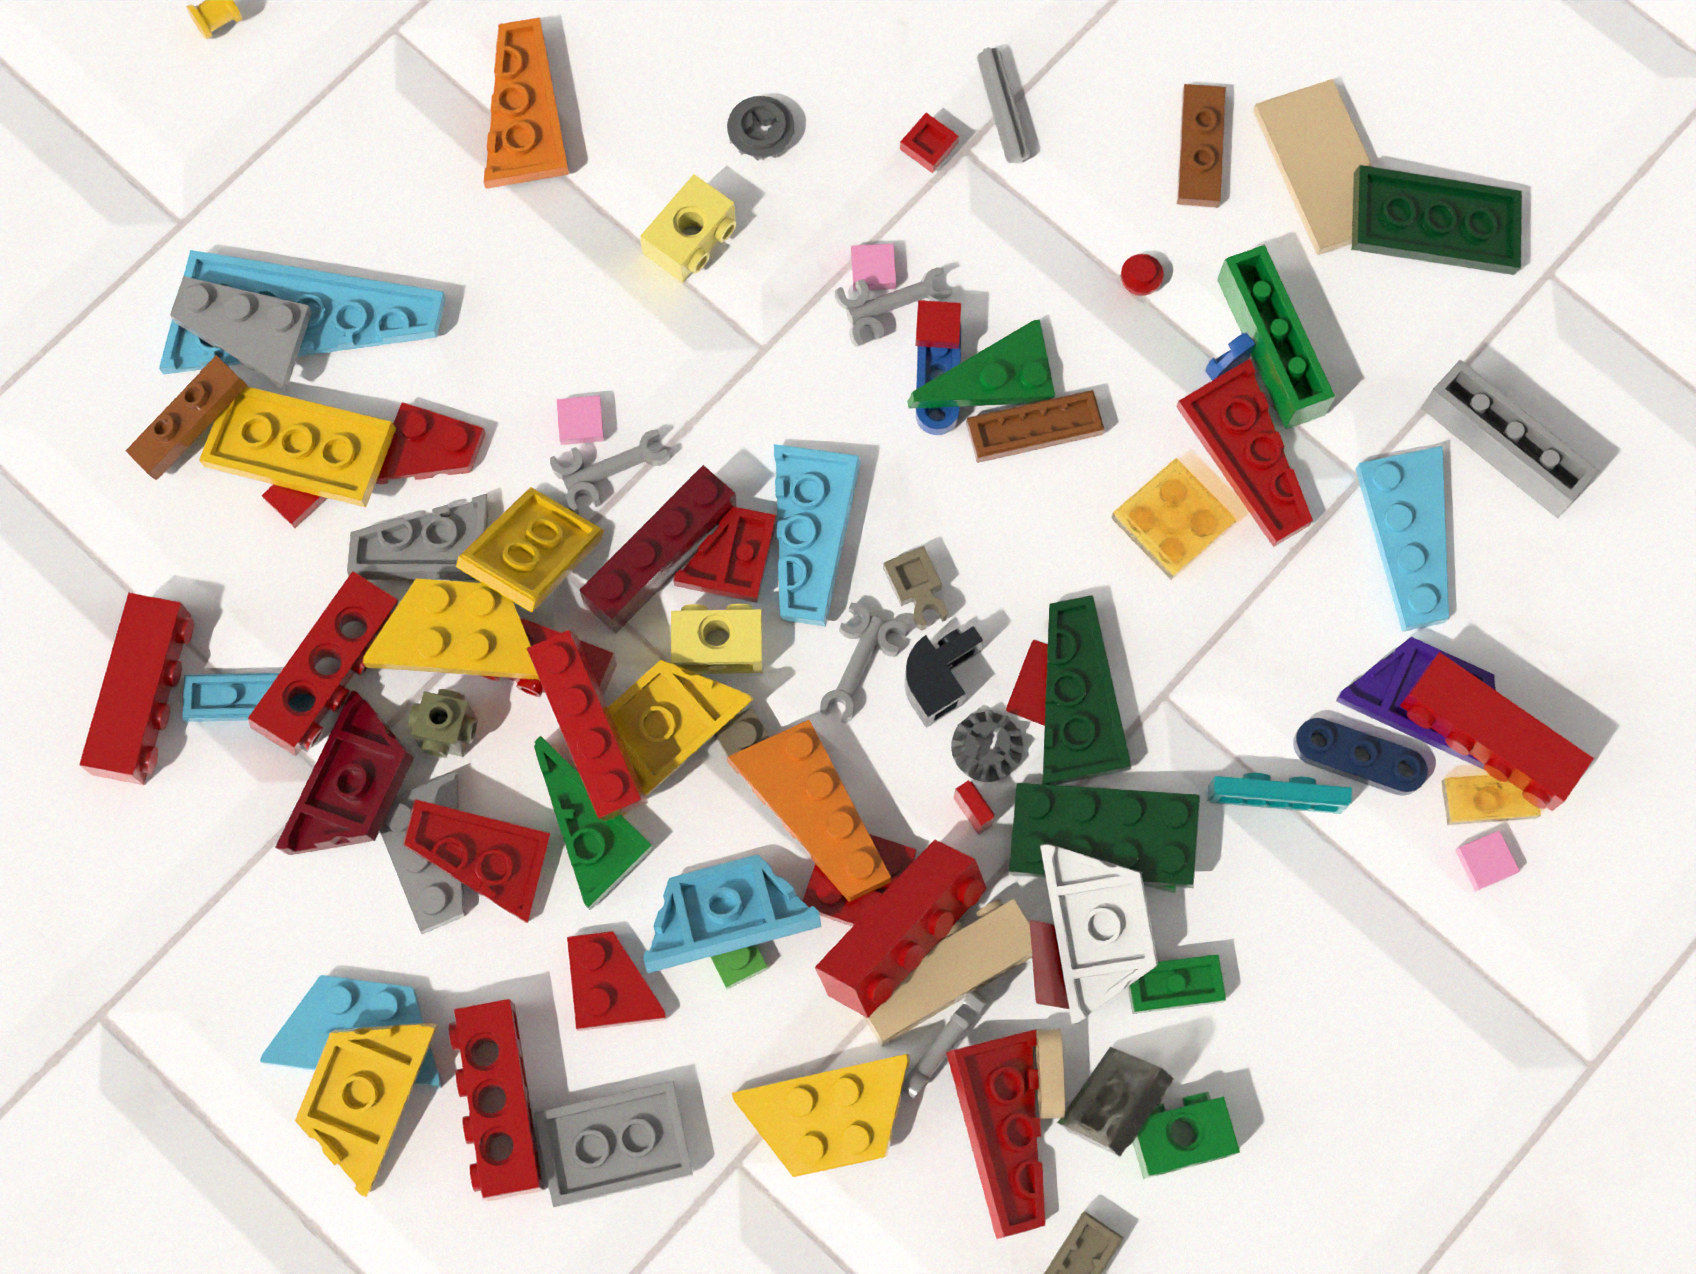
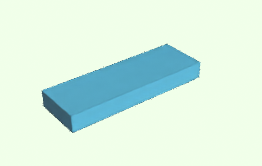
M279 673L184 675L182 719L185 722L248 721L249 715ZM299 694L292 698L289 706L296 712H306L314 706L315 699L308 694Z

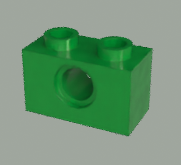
M1208 1091L1182 1098L1184 1107L1166 1111L1164 1103L1137 1110L1138 1119L1132 1120L1127 1125L1143 1179L1228 1158L1240 1153L1224 1096L1211 1099ZM1183 1121L1192 1128L1193 1141L1189 1146H1180L1174 1142L1170 1133L1173 1122Z

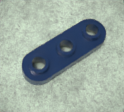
M1313 718L1305 721L1296 731L1293 738L1294 751L1304 763L1395 795L1406 796L1413 794L1427 779V763L1417 751L1323 718ZM1319 733L1323 735L1326 745L1322 747L1315 745L1311 739L1312 734ZM1355 749H1365L1369 754V760L1365 762L1358 760L1355 756ZM1400 763L1408 764L1412 769V776H1403L1399 772L1398 765Z

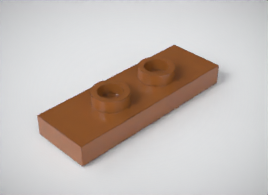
M1196 84L1183 85L1176 205L1219 208L1221 202L1226 87Z
M216 355L125 451L150 477L157 481L248 384Z
M1094 390L973 416L966 420L977 463L1101 436L1105 431Z

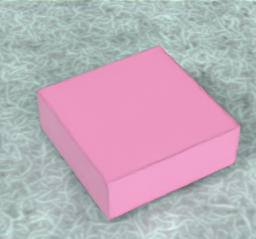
M894 244L851 246L853 291H857L855 283L861 279L867 283L869 290L896 289Z
M600 395L556 399L559 441L561 445L604 441Z
M1500 830L1455 850L1475 892L1520 872Z

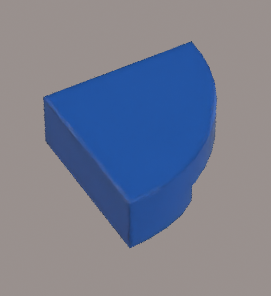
M1247 332L1240 334L1228 343L1231 350L1217 359L1213 357L1210 360L1205 372L1211 380L1216 379L1250 358L1255 343Z

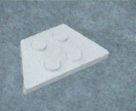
M1051 844L1041 845L1072 1024L1079 1023L1158 965L1142 873Z

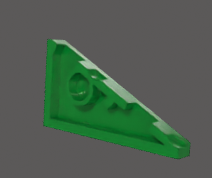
M1040 319L1027 323L912 391L907 400L908 409L1032 404L1053 399L1056 395Z
M540 735L534 741L536 757L546 783L583 903L591 910L653 849V846L622 815L607 821L598 819L580 774Z

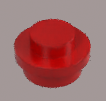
M1135 254L1129 257L1124 262L1120 273L1123 286L1130 293L1137 296L1150 295L1157 291L1164 277L1161 263L1155 257L1148 254Z

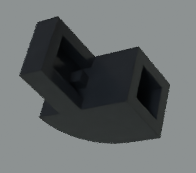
M974 626L963 633L958 628L946 634L938 641L939 648L935 649L927 635L917 641L909 653L904 677L905 693L910 705L926 728L964 705L966 693L951 671L981 653L984 640Z

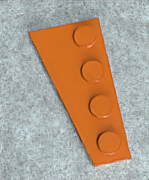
M540 17L498 24L494 65L495 80L490 107V132H488L486 148L488 153L483 179L485 189L569 175Z
M810 719L727 757V763L737 774H740L752 787L755 795L773 811L782 822V826L794 839L796 838L811 855V859L849 902L891 882V876Z

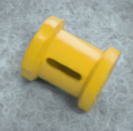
M205 0L196 6L193 4L186 6L188 14L205 40L212 37L211 32L232 20L236 22L242 20L241 13L233 0Z

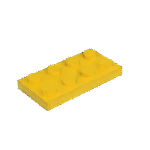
M246 386L215 419L199 461L206 468L366 508L396 428L392 421Z

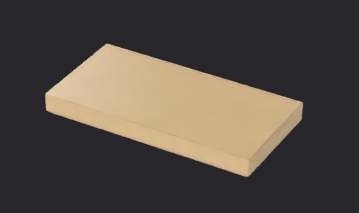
M1334 80L1323 81L1256 103L1253 112L1317 256L1351 245L1354 171L1359 165L1373 166Z

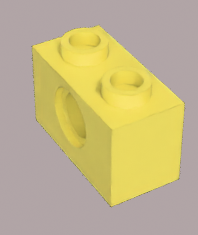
M693 174L640 235L643 254L683 283L691 273L697 274L702 270L709 259L710 250L718 241L721 243L725 242L733 233L736 227L734 202ZM690 226L701 229L695 235L682 233L685 228Z
M689 604L682 606L681 610L671 611V663L698 674L763 673L761 609H753L748 604H730L726 606V610H708V607L705 605ZM714 630H722L729 635L728 640L719 646L708 644L705 638L708 633Z

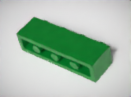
M1265 244L1225 258L1217 281L1241 334L1247 332L1255 343L1251 353L1252 358L1285 430L1325 416L1335 398L1334 392Z

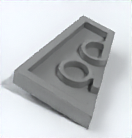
M183 276L170 317L174 323L215 348L224 350L237 358L244 366L253 371H258L271 379L275 385L286 391L312 312L309 305Z
M487 493L472 497V502L452 508H449L447 504L433 508V513L410 520L401 517L351 531L347 563L348 576L354 571L366 580H415L416 578L477 580L458 569L456 565L459 555L487 529L489 504Z
M456 772L397 795L380 829V834L422 935L465 917L464 884L403 846L414 800L417 799L458 810V775Z

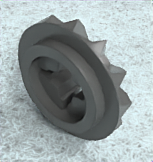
M753 96L742 100L732 109L728 117L727 132L730 144H733L738 149L741 156L747 154L753 156L757 161L762 157L772 156L775 159L780 151L784 148H789L794 134V119L790 110L781 101L769 96ZM754 117L763 127L770 125L768 128V139L765 140L758 132L751 134L754 131Z
M992 710L971 713L957 725L951 741L952 756L958 768L968 777L981 782H994L1010 775L1020 763L1024 749L1020 729L1015 726L1008 715L1003 716L994 713ZM995 731L998 732L995 746L1000 750L999 753L995 754L989 751L985 756L982 755L978 761L976 758L979 754L980 744L975 740L976 737L987 739L990 734L993 735Z

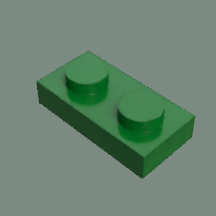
M1219 954L1158 962L1157 966L1128 986L1132 1014L1210 1005L1226 1001Z

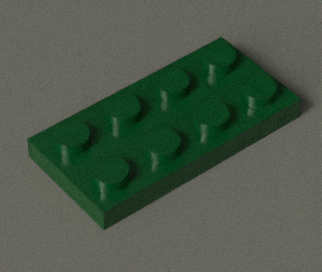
M1359 165L1354 171L1351 250L1515 275L1521 269V190Z
M1017 783L1009 873L1013 876L1046 878L1040 846L1051 844L1142 873L1144 885L1194 889L1200 795Z

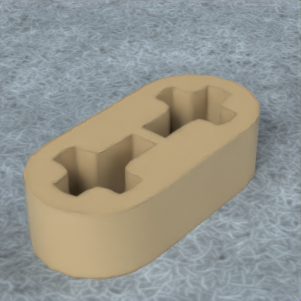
M1036 1029L1037 1046H1035L1039 1084V1089H1037L1040 1119L1064 1118L1065 1087L1061 1029Z

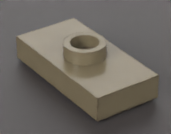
M1082 1211L1043 1274H1102L1124 1237L1086 1211Z

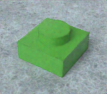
M757 945L710 957L726 990L768 970Z

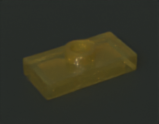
M1490 775L1448 777L1441 781L1447 825L1537 819L1541 816L1540 808L1529 803L1522 796L1523 791L1509 781L1501 782Z

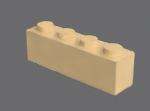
M1000 899L987 904L976 912L979 919L964 928L960 922L954 924L948 935L932 948L922 959L920 965L911 971L892 992L890 998L881 1004L869 1018L864 1017L881 1047L962 1000L971 990H979L1032 958L1030 924L1014 899L1004 905Z

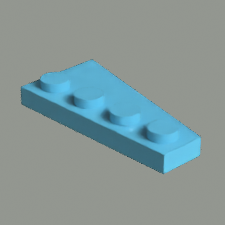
M774 444V459L776 461L775 496L777 498L778 512L776 524L777 538L779 540L780 616L784 621L826 627L861 461L858 455Z
M1443 446L1358 463L1355 468L1402 632L1444 624L1449 619Z

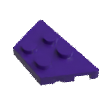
M1411 636L1390 655L1371 667L1363 676L1350 686L1344 688L1335 700L1346 707L1484 770V764L1470 754L1462 755L1451 749L1445 742L1446 738L1432 728H1422L1411 721L1407 716L1408 711L1400 707V704L1428 664L1439 652L1496 690L1495 675Z

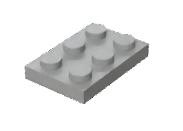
M674 1081L534 1113L553 1208L694 1176Z

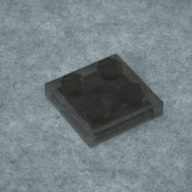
M1110 1046L1065 1110L1064 1118H1060L1057 1123L1069 1133L1121 1157L1126 1148L1135 1141L1139 1129L1153 1109L1161 1103L1166 1090L1174 1078L1162 1067Z

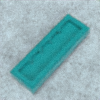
M1246 773L1243 775V778L1214 776L1208 785L1207 801L1215 804L1341 814L1352 803V787L1317 785L1316 779L1301 776L1291 777L1289 782L1271 781V776L1265 773Z

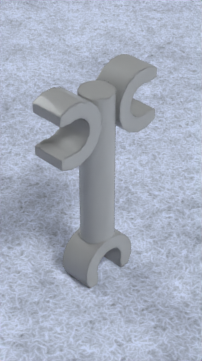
M941 267L933 268L923 275L921 282L867 301L869 288L863 279L855 283L858 291V298L856 300L848 299L843 287L834 290L836 303L846 309L848 320L852 325L849 331L851 343L855 347L864 344L860 335L862 326L871 328L876 340L884 336L883 325L878 319L874 318L875 316L925 298L931 301H942L952 294L951 289L938 292L933 289L931 284L934 277L944 273V269Z
M659 430L647 431L641 437L639 446L584 468L583 456L577 447L571 448L575 461L570 467L560 466L555 455L551 456L550 466L553 474L558 479L563 480L568 492L566 501L569 509L578 515L580 514L576 500L581 495L590 496L595 507L601 505L599 492L593 485L595 482L644 462L652 466L666 464L670 460L667 449L658 453H652L648 450L651 444L661 440Z
M853 602L849 606V612L860 617L862 622L856 627L841 623L839 632L848 639H860L836 690L827 692L820 702V713L824 715L828 711L830 704L833 702L842 703L845 706V711L843 712L841 722L845 724L851 720L854 714L852 696L876 645L878 644L879 650L889 657H896L899 647L887 642L886 636L890 633H898L906 637L908 627L905 623L899 620L885 622L879 617L870 616L868 609L864 605Z
M971 990L966 996V999L951 1016L950 1021L904 1079L902 1090L914 1099L947 1056L946 1052L951 1051L963 1033L971 1026L975 1018L989 1002L975 990Z

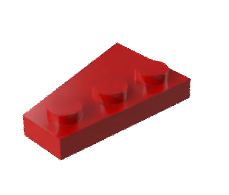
M416 799L413 803L403 846L522 922L528 923L551 833Z

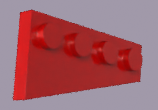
M1250 358L1178 400L1176 407L1271 545L1275 547L1309 527L1313 518L1294 469L1290 468L1285 456L1284 443L1279 431L1276 432L1268 412L1270 407L1264 392L1260 391L1255 378L1256 371Z
M1036 1029L946 1052L996 1239L1046 1226L1043 1164L1038 1161L1037 1138L1041 1137L1040 1118L1036 1117L1035 1090L1039 1089L1038 1069H1034L1033 1047L1037 1046Z

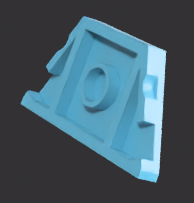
M757 854L670 877L663 894L664 905L658 911L653 925L655 935L650 950H645L643 960L647 973H652L822 927L818 910L813 906L809 908L798 898L795 889L784 878L776 876L772 871V867Z
M320 975L262 1053L260 1062L267 1065L315 1071L327 1039L333 1030L424 1023L416 991L413 987ZM430 1044L414 1084L441 1088L442 1078L440 1072H438L431 1049L432 1044Z

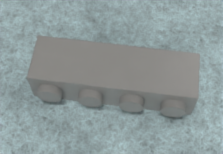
M1461 359L1432 389L1421 407L1424 412L1557 519L1600 471Z

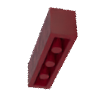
M702 465L579 589L584 606L617 634L698 551L699 545L708 535L716 531L719 527V522L733 506L737 507L736 493L706 466Z

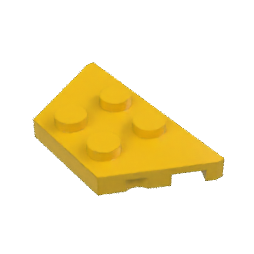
M416 578L364 655L363 660L366 668L540 680L526 649L531 645L513 601L487 585L476 582Z
M659 660L608 708L643 791L647 796L748 706L754 698L748 693L666 660Z
M434 1023L336 1029L330 1033L295 1122L309 1138L318 1141L322 1148V1153L334 1166L338 1164L356 1184L354 1189L361 1196L367 1197L371 1192L438 1027Z
M907 1053L732 1093V1098L792 1177L881 1159L888 1156L893 1135L892 1128L895 1117L898 1114L902 1098L900 1095L906 1070L909 1068L910 1056Z

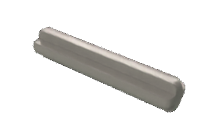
M987 47L977 54L978 66L1005 160L1009 164H1020L1029 158L1030 151L1001 51L998 48Z

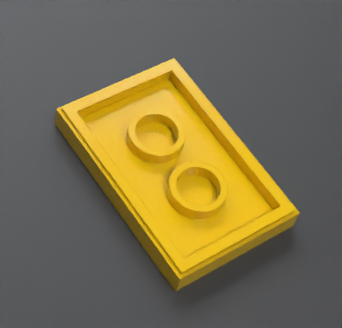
M530 487L459 555L456 567L532 613L601 542L604 530Z

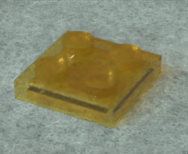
M1177 457L1112 512L1111 519L1171 581L1228 532L1237 521Z

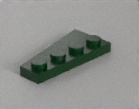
M1089 595L1050 603L1042 784L1059 785L1131 770V761L1094 597Z

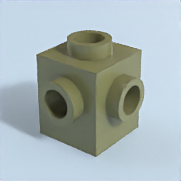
M439 689L437 694L424 691L421 703H414L409 715L408 729L412 730L411 735L419 747H422V752L441 758H447L448 754L463 757L467 743L471 744L474 740L478 724V718L475 717L469 702L464 701L465 696L463 694L448 689ZM438 715L447 717L444 723L436 724Z

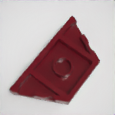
M351 690L275 846L276 849L284 854L295 855L375 841L414 760L411 753L370 703L358 692Z

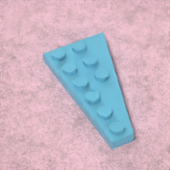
M190 250L183 275L193 279L309 305L312 314L297 357L437 338L446 301L443 291ZM171 320L159 370L163 375L202 370L216 355L228 366L240 365L241 363L237 358L224 350L215 348Z

